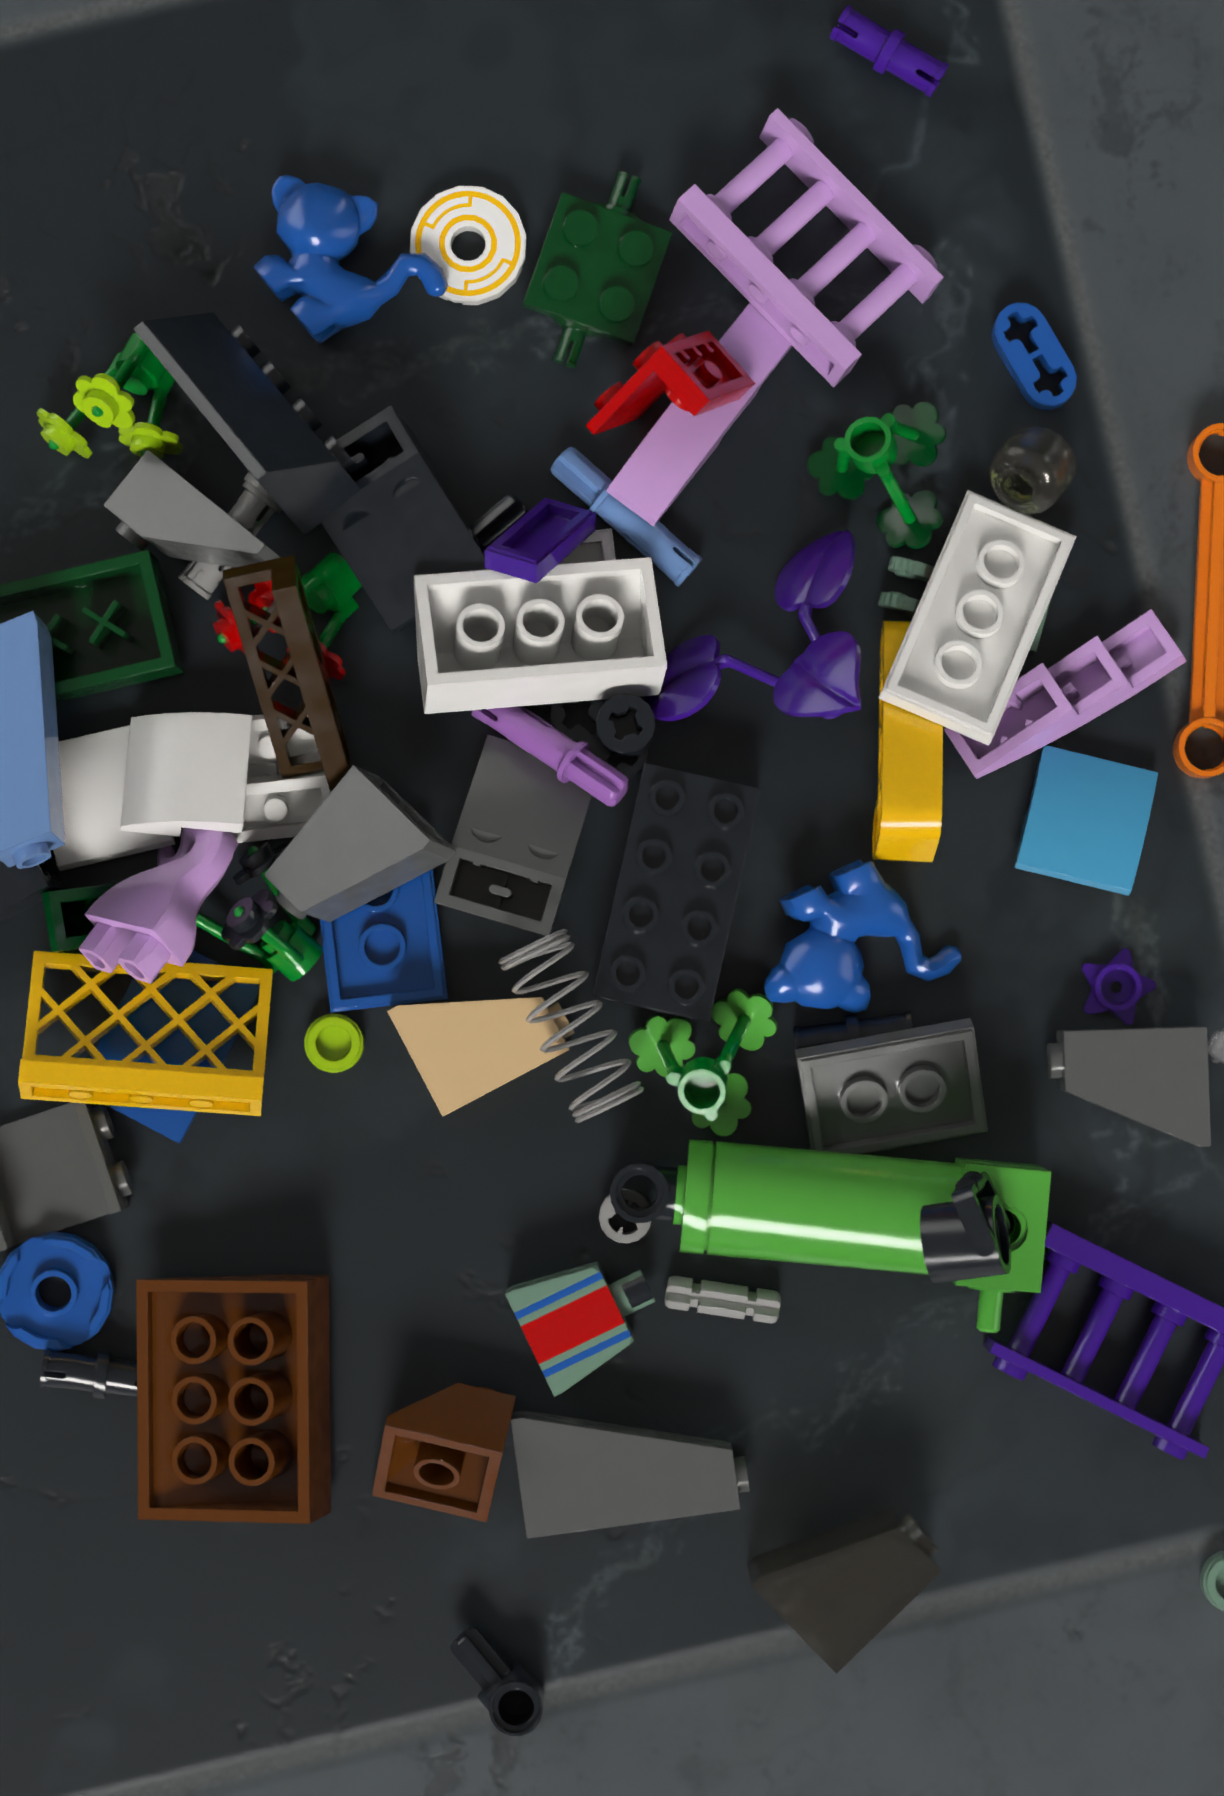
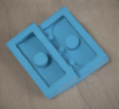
M1048 745L1043 746L1038 756L1029 807L1023 819L1014 868L1129 896L1132 891L1145 840L1158 772Z

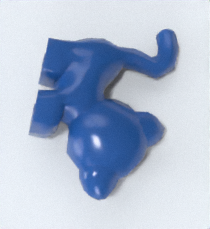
M290 175L279 176L272 188L273 205L278 212L276 234L289 250L291 258L287 262L279 255H266L253 268L281 302L295 294L298 295L299 299L290 310L318 344L324 342L341 329L355 326L370 319L382 304L399 293L409 276L417 275L428 295L432 297L444 295L448 283L443 269L426 253H401L385 274L376 281L347 271L340 266L339 261L348 257L358 244L359 235L371 229L377 219L379 204L370 197L350 196L340 188L318 182L305 184L301 179Z
M858 859L829 874L832 888L835 891L827 896L821 885L813 888L808 884L779 899L787 916L796 921H810V928L786 943L780 963L771 969L765 979L764 990L766 998L771 1002L788 1003L795 1001L801 1006L820 1009L840 1007L846 1011L858 1013L867 1010L871 999L870 984L862 974L864 962L861 950L855 944L859 937H895L900 946L906 972L927 982L949 975L960 963L961 951L956 946L946 945L931 958L923 955L920 933L909 916L906 901L892 886L885 883L872 861L863 863Z

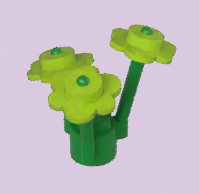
M133 333L123 351L116 354L105 374H96L93 379L85 375L78 378L76 381L78 391L73 396L76 408L66 420L55 413H48L42 408L36 412L39 417L38 422L44 428L40 432L41 436L51 449L57 450L63 455L68 456L71 451H76L82 457L89 459L93 453L87 446V441L74 431L87 416L103 428H109L112 424L118 427L119 441L129 446L130 451L139 457H142L147 450L159 459H163L165 453L171 455L181 454L183 444L179 442V436L172 432L162 431L160 428L167 394L175 379L137 333ZM122 388L136 395H146L148 390L154 391L147 423L137 422L133 425L135 415L131 409L135 402L129 393L121 391Z

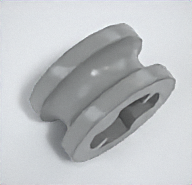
M622 1189L623 1196L630 1205H632L633 1201L639 1207L650 1205L639 1192L632 1189ZM610 1194L600 1206L599 1221L601 1229L607 1237L616 1242L628 1244L638 1241L646 1235L651 1226L650 1221L636 1223L637 1228L634 1231L623 1232V1225H620L619 1229L616 1230L609 1222V1218L616 1214L611 1203Z

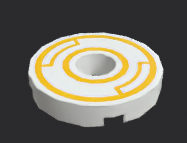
M457 186L436 194L420 209L411 228L410 253H426L443 269L448 287L444 295L439 296L440 298L448 299L454 303H462L463 305H480L499 298L516 283L526 258L527 238L518 212L503 196L484 187ZM465 231L476 232L485 240L483 253L477 259L471 261L457 258L452 251L454 239Z

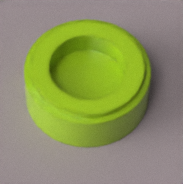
M327 1014L319 1017L310 1025L305 1035L304 1047L307 1057L314 1066L325 1072L338 1073L350 1069L360 1060L365 1047V1038L361 1027L352 1018L343 1014Z

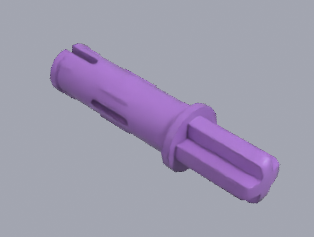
M525 707L472 710L474 718L489 725L508 738V740L557 772V779L562 783L572 781L607 806L612 807L617 805L628 791L627 776L591 753V746L585 740H581L578 743Z

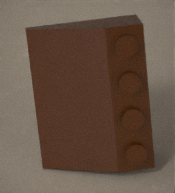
M271 1274L137 1279L138 1520L310 1524L331 1513L329 1275Z

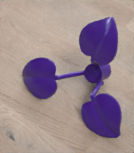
M846 529L833 532L813 541L798 551L786 563L778 576L775 586L777 604L785 611L799 609L798 618L812 642L802 655L795 658L789 669L778 677L731 655L723 654L719 656L720 642L713 635L693 637L676 646L666 656L667 669L660 694L645 697V702L649 704L655 719L666 722L676 721L698 712L709 702L718 689L721 681L720 669L724 668L735 669L775 687L773 692L774 703L779 710L789 716L834 719L843 713L861 710L859 692L861 651L859 643L851 634L844 631L831 632L820 636L812 620L813 608H825L834 603L850 579L855 559V538L853 534Z

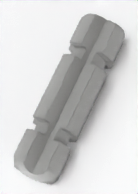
M681 1276L669 1277L664 1298L665 1306L670 1309L689 1311V1307L697 1308V1313L744 1319L745 1315L752 1316L753 1321L771 1324L777 1322L781 1306L780 1293L774 1290L757 1288L756 1292L748 1291V1286L701 1280V1284L693 1283V1278Z

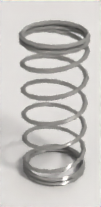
M561 929L501 958L498 964L502 965V970H508L532 958L563 949L516 982L512 988V992L515 994L536 991L578 978L531 1011L526 1018L528 1023H539L593 1007L546 1040L540 1048L542 1052H554L608 1036L561 1069L555 1075V1081H569L623 1065L569 1105L568 1109L574 1111L572 1116L576 1117L574 1122L580 1123L642 1093L644 1087L640 1086V1081H636L602 1098L580 1104L623 1074L630 1067L631 1060L619 1059L565 1075L609 1044L616 1037L617 1031L613 1029L604 1030L550 1046L560 1037L598 1012L603 1005V1001L593 1000L535 1017L549 1005L583 983L589 975L587 971H578L539 984L520 988L574 948L575 944L573 942H566L571 936L567 934L568 930Z

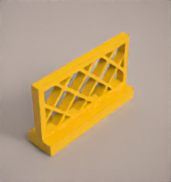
M34 951L23 1056L20 1059L18 1076L21 1099L261 1116L273 969L185 962L184 966L181 967L166 963L156 976L159 978L152 984L136 980L144 990L118 1010L99 987L115 974L129 975L120 964L117 965L112 973H107L94 968L83 954ZM45 969L71 970L84 986L58 1005L43 989ZM85 971L100 973L91 979ZM175 978L190 979L204 995L178 1014L159 991ZM205 981H218L219 983L211 988ZM234 983L260 985L258 1004L240 1019L236 1017L219 997L220 994ZM92 993L111 1017L85 1036L66 1013ZM152 998L171 1021L146 1041L126 1017ZM43 1001L51 1012L40 1020ZM211 1002L231 1026L206 1045L186 1022ZM257 1018L256 1035L254 1037L246 1026ZM57 1020L78 1041L76 1045L62 1056L36 1055L38 1035ZM119 1024L138 1045V1048L122 1061L106 1060L93 1044ZM179 1029L199 1052L183 1065L166 1064L153 1048ZM239 1033L254 1050L253 1071L227 1069L214 1055V1052ZM86 1050L93 1059L76 1057ZM146 1055L153 1063L137 1061ZM206 1059L213 1068L198 1067V1065Z

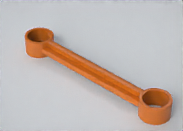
M1224 423L1213 424L1202 430L1192 440L1187 451L1188 468L1194 478L1200 482L1189 723L1177 733L1174 739L1173 756L1176 764L1185 774L1199 779L1214 777L1224 772V759L1215 768L1201 770L1193 766L1185 754L1187 738L1199 727L1204 726V728L1214 730L1224 742V475L1218 476L1207 471L1199 458L1200 447L1209 435L1224 436Z

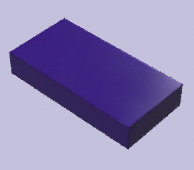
M544 498L485 549V568L538 583L595 532L596 513Z

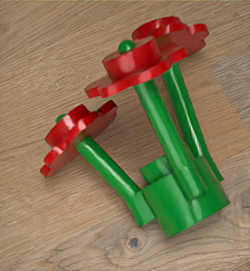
M329 553L314 568L303 575L301 579L309 607L319 614H324L327 611L334 613L319 637V643L329 677L342 680L346 674L345 669L341 666L343 661L338 655L328 651V648L344 621L359 608L352 596L361 588V584L344 557L336 553ZM271 580L255 583V590L249 594V602L265 611L268 610L274 601ZM218 600L214 603L218 620L213 623V627L218 635L217 640L219 643H223L230 652L233 653L239 649L245 654L232 609L229 606H225L221 600ZM250 619L252 626L258 623ZM268 629L272 633H277L271 629Z

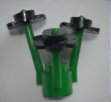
M268 842L257 847H249L247 854L239 860L243 869L232 877L235 883L240 885L250 878L261 875L276 897L280 891L264 874L288 846V843L285 842L272 849ZM266 889L259 890L251 898L245 897L234 904L227 915L224 926L200 913L206 899L198 911L196 926L226 942L233 950H240L257 960L266 969H273V973L279 970L291 982L304 976L322 954L323 947L311 937L316 931L317 926L307 917L299 919L283 908L291 919L292 924L290 925L285 920H281L271 929L268 927V920L276 913L277 905L272 901V894ZM259 939H262V941H261V943H260V946H261V947H259V946H257L256 944H254V943L257 942Z

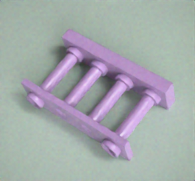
M777 108L769 115L759 137L768 147L715 196L712 194L705 195L694 184L678 198L669 220L834 388L851 372L862 355L856 348L855 339L907 290L923 304L935 291L943 276L937 271V264L931 254L917 244L912 245L814 145L813 138L808 129L798 120L788 119ZM785 164L809 189L758 237H747L731 221V213ZM827 206L850 232L798 280L794 278L788 279L773 264L772 255ZM868 248L888 268L891 274L840 322H830L814 306V297Z

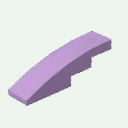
M751 303L747 305L719 342L755 384L739 400L697 416H693L689 411H684L671 402L606 490L607 493L653 527L717 448L725 433L756 396L761 385L792 347Z
M1150 609L1103 642L1096 636L1047 669L1042 662L1017 679L989 746L951 729L945 728L944 731L974 777L978 779L1083 726L1134 696L1187 661L1155 613Z

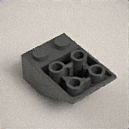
M487 734L451 843L457 852L445 863L434 903L547 936L552 934L592 795L572 781L567 783L559 781L555 770L513 742Z

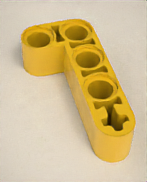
M884 620L882 622L879 695L911 622ZM879 699L878 797L873 818L872 857L873 860L933 862L940 839L942 824L943 726Z

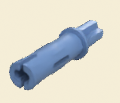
M567 448L554 461L550 469L551 473L590 507L588 510L598 514L646 558L651 557L652 563L666 574L677 587L684 582L702 561L703 558L700 555H697L660 521L653 527L607 493L606 490L612 480L576 448Z

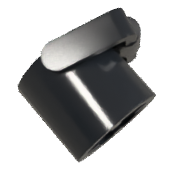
M969 1171L955 1185V1190L951 1195V1202L923 1205L920 1211L922 1251L929 1277L934 1284L1009 1274L1011 1270L1012 1256L1009 1235L1011 1225L1002 1202L986 1171L981 1173Z

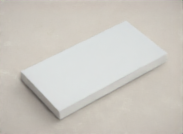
M967 490L879 695V699L989 746L1077 536Z

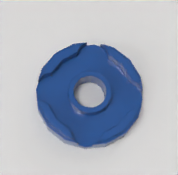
M51 1231L31 1236L10 1252L0 1269V1313L6 1322V1327L14 1337L35 1349H48L58 1352L70 1349L89 1340L99 1332L113 1308L116 1286L110 1264L95 1245L76 1234ZM50 1276L64 1279L71 1289L70 1301L58 1307L45 1303L39 1293V1285L43 1279Z

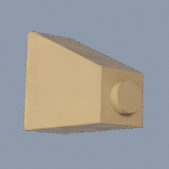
M543 997L397 1005L387 1011L442 1117L570 1050V1047L548 1053L540 1050L546 1040L570 1024L566 1015L539 1023H528L526 1021L527 1016L536 1007L545 1002ZM559 1002L542 1010L535 1017L563 1009ZM572 1029L550 1046L567 1042L565 1038L574 1034V1030Z

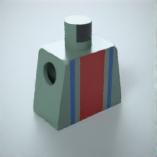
M599 1262L585 1264L515 1284L507 1288L505 1293L554 1397L569 1389L634 1342V1335L625 1316L656 1302L641 1269L609 1284Z

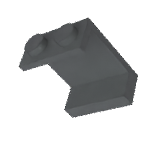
M70 1102L0 1126V1252L23 1243L31 1236L51 1231L57 1232L130 1207L126 1196L134 1193L133 1184L124 1161H114L108 1139L114 1138L115 1132L105 1105L96 1106V1104Z

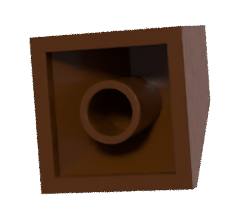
M456 1383L388 1415L372 1496L487 1522L516 1396L500 1393L488 1387H474Z

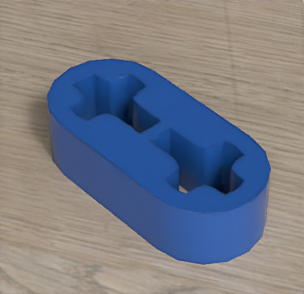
M1014 303L1005 307L999 313L992 326L991 339L997 353L1021 394L1031 406L1039 410L1049 411L1061 407L1072 396L1076 388L1077 375L1074 366L1044 315L1036 307L1028 303ZM1014 317L1019 324L1029 321L1033 326L1032 331L1027 336L1028 342L1034 351L1031 354H1028L1019 339L1009 342L1005 338V334L1011 326L1010 318ZM1039 359L1049 375L1056 372L1062 375L1063 380L1057 386L1059 395L1053 396L1049 390H1043L1039 393L1035 389L1034 384L1040 378V373L1034 361Z

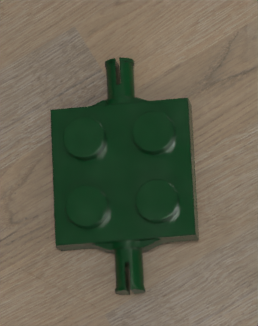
M617 172V178L608 204L591 203L573 195L561 193L522 307L549 316L560 327L564 328L552 361L561 365L569 344H572L565 367L576 368L586 336L606 337L632 347L672 236V232L645 223L630 212L638 186L641 184V179L632 175L625 196H622V191L629 174L627 172Z

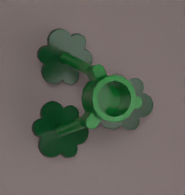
M920 402L913 408L909 405L901 404L894 409L893 414L886 413L881 419L877 417L857 419L849 426L845 433V438L833 436L826 438L822 445V451L813 453L808 459L807 470L813 478L819 480L818 489L825 496H832L838 493L845 500H855L863 494L865 481L872 479L874 474H878L892 499V507L885 508L878 514L876 524L879 530L886 534V541L893 548H899L905 543L913 549L926 546L932 539V530L940 527L943 522L941 512L936 509L938 501L935 495L927 490L919 491L912 497L907 493H903L890 468L894 462L902 466L912 461L913 464L919 467H927L935 462L938 454L936 445L944 442L947 433L944 426L937 424L939 412L931 403Z

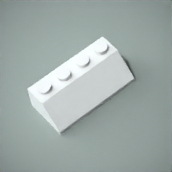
M651 557L558 564L538 583L494 570L414 575L417 657L424 714L604 700L622 694H631L638 697L660 694L667 669V660Z

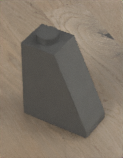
M353 765L264 876L280 891L275 898L289 913L299 919H304L306 915L332 922L449 861L457 850L382 777Z
M1178 1026L1056 1030V1043L1047 1044V1071L1049 1079L1058 1078L1059 1090L1198 1147L1211 1146L1207 1027Z

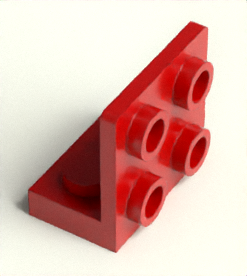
M709 330L689 337L681 333L665 345L660 341H656L646 348L632 364L637 372L625 384L619 381L612 385L596 400L594 406L599 412L586 424V427L593 435L637 420L664 393L677 407L684 411H689L693 416H697L739 400L755 382Z

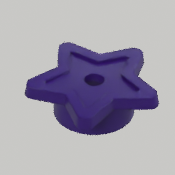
M1127 948L1120 950L1108 965L1084 963L1081 968L1092 988L1084 1006L1085 1013L1095 1014L1110 1010L1127 1025H1131L1134 1022L1136 1003L1139 998L1156 988L1155 981L1138 974L1134 970L1131 954ZM1115 981L1121 984V990L1118 993L1112 992L1110 988L1111 984Z

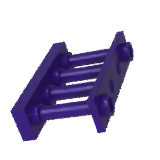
M1047 1220L1045 1247L1049 1249L1044 1259L1049 1262L1042 1275L1041 1293H1033L1008 1345L988 1335L983 1346L990 1353L996 1355L992 1366L1021 1381H1024L1027 1373L1030 1372L1155 1434L1152 1445L1176 1458L1184 1460L1188 1451L1205 1459L1210 1448L1199 1439L1191 1436L1190 1433L1224 1365V1307ZM1082 1264L1102 1274L1097 1284L1102 1289L1062 1371H1059L1031 1357L1030 1354L1070 1272L1076 1274ZM1136 1291L1155 1300L1150 1310L1155 1313V1316L1114 1398L1083 1381L1123 1299L1130 1300L1133 1292ZM1187 1317L1208 1327L1204 1338L1209 1341L1167 1424L1136 1408L1176 1326L1183 1327Z

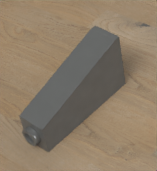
M525 1410L512 1412L511 1426L527 1539L740 1510L738 1493L750 1492L745 1456L733 1457L730 1441Z

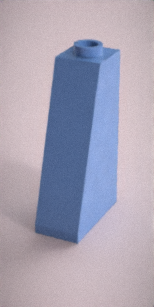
M34 611L0 624V861L9 868L16 865L19 869L30 868L45 862L51 857V850L65 845L52 638L48 627Z

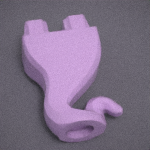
M183 828L180 846L176 854L172 845L158 848V867L140 872L121 881L100 896L88 909L85 916L95 927L80 945V952L99 971L112 973L117 965L120 964L136 980L147 983L153 982L166 963L183 967L195 947L198 911L206 897L224 876L238 846L234 835L231 832Z

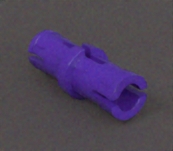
M847 5L838 19L840 23L838 26H834L829 39L839 42L873 62L874 66L872 69L883 75L888 71L931 98L940 84L939 80L941 77H944L949 64L938 60L904 40L906 33L896 28L891 32L853 10L854 8L850 5Z

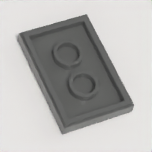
M971 1018L795 1049L810 1150L862 1155L988 1132L975 1031Z

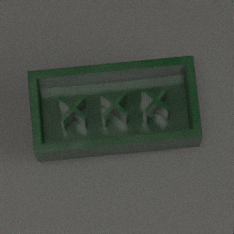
M149 550L0 585V624L34 611L48 627L52 638L56 703L185 673L159 560Z

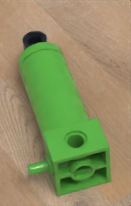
M689 1139L686 1166L678 1165V1168L656 1166L654 1163L644 1160L631 1161L621 1166L613 1176L610 1187V1199L616 1213L627 1221L646 1223L652 1220L673 1221V1225H681L679 1252L703 1254L705 1251L706 1255L929 1275L923 1256L920 1236V1211L922 1206L951 1202V1195L955 1190V1185L965 1173L969 1171H976L978 1173L986 1171L1002 1202L1004 1210L1009 1214L1011 1225L1009 1231L1012 1256L1011 1270L1009 1274L952 1282L956 1286H967L970 1289L979 1290L976 1328L981 1332L997 1333L1001 1325L1003 1293H1015V1291L1041 1293L1051 1171L1034 1164L955 1157V1163L718 1141H716V1144H713V1141ZM643 1175L654 1181L657 1187V1195L650 1205L638 1208L626 1202L622 1189L629 1178Z

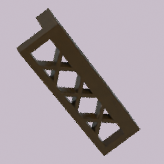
M295 555L223 570V582L282 779L324 770L331 792L351 769V752ZM271 580L274 601L267 611L244 600L241 591L242 586ZM250 619L258 622L254 630L252 628ZM268 629L286 638L289 651L282 661L259 651L258 643ZM265 669L273 673L269 680L267 679ZM283 679L300 687L303 701L296 711L273 699V693ZM280 719L287 722L283 729L281 726ZM300 728L314 735L318 751L291 757L287 743L296 730Z

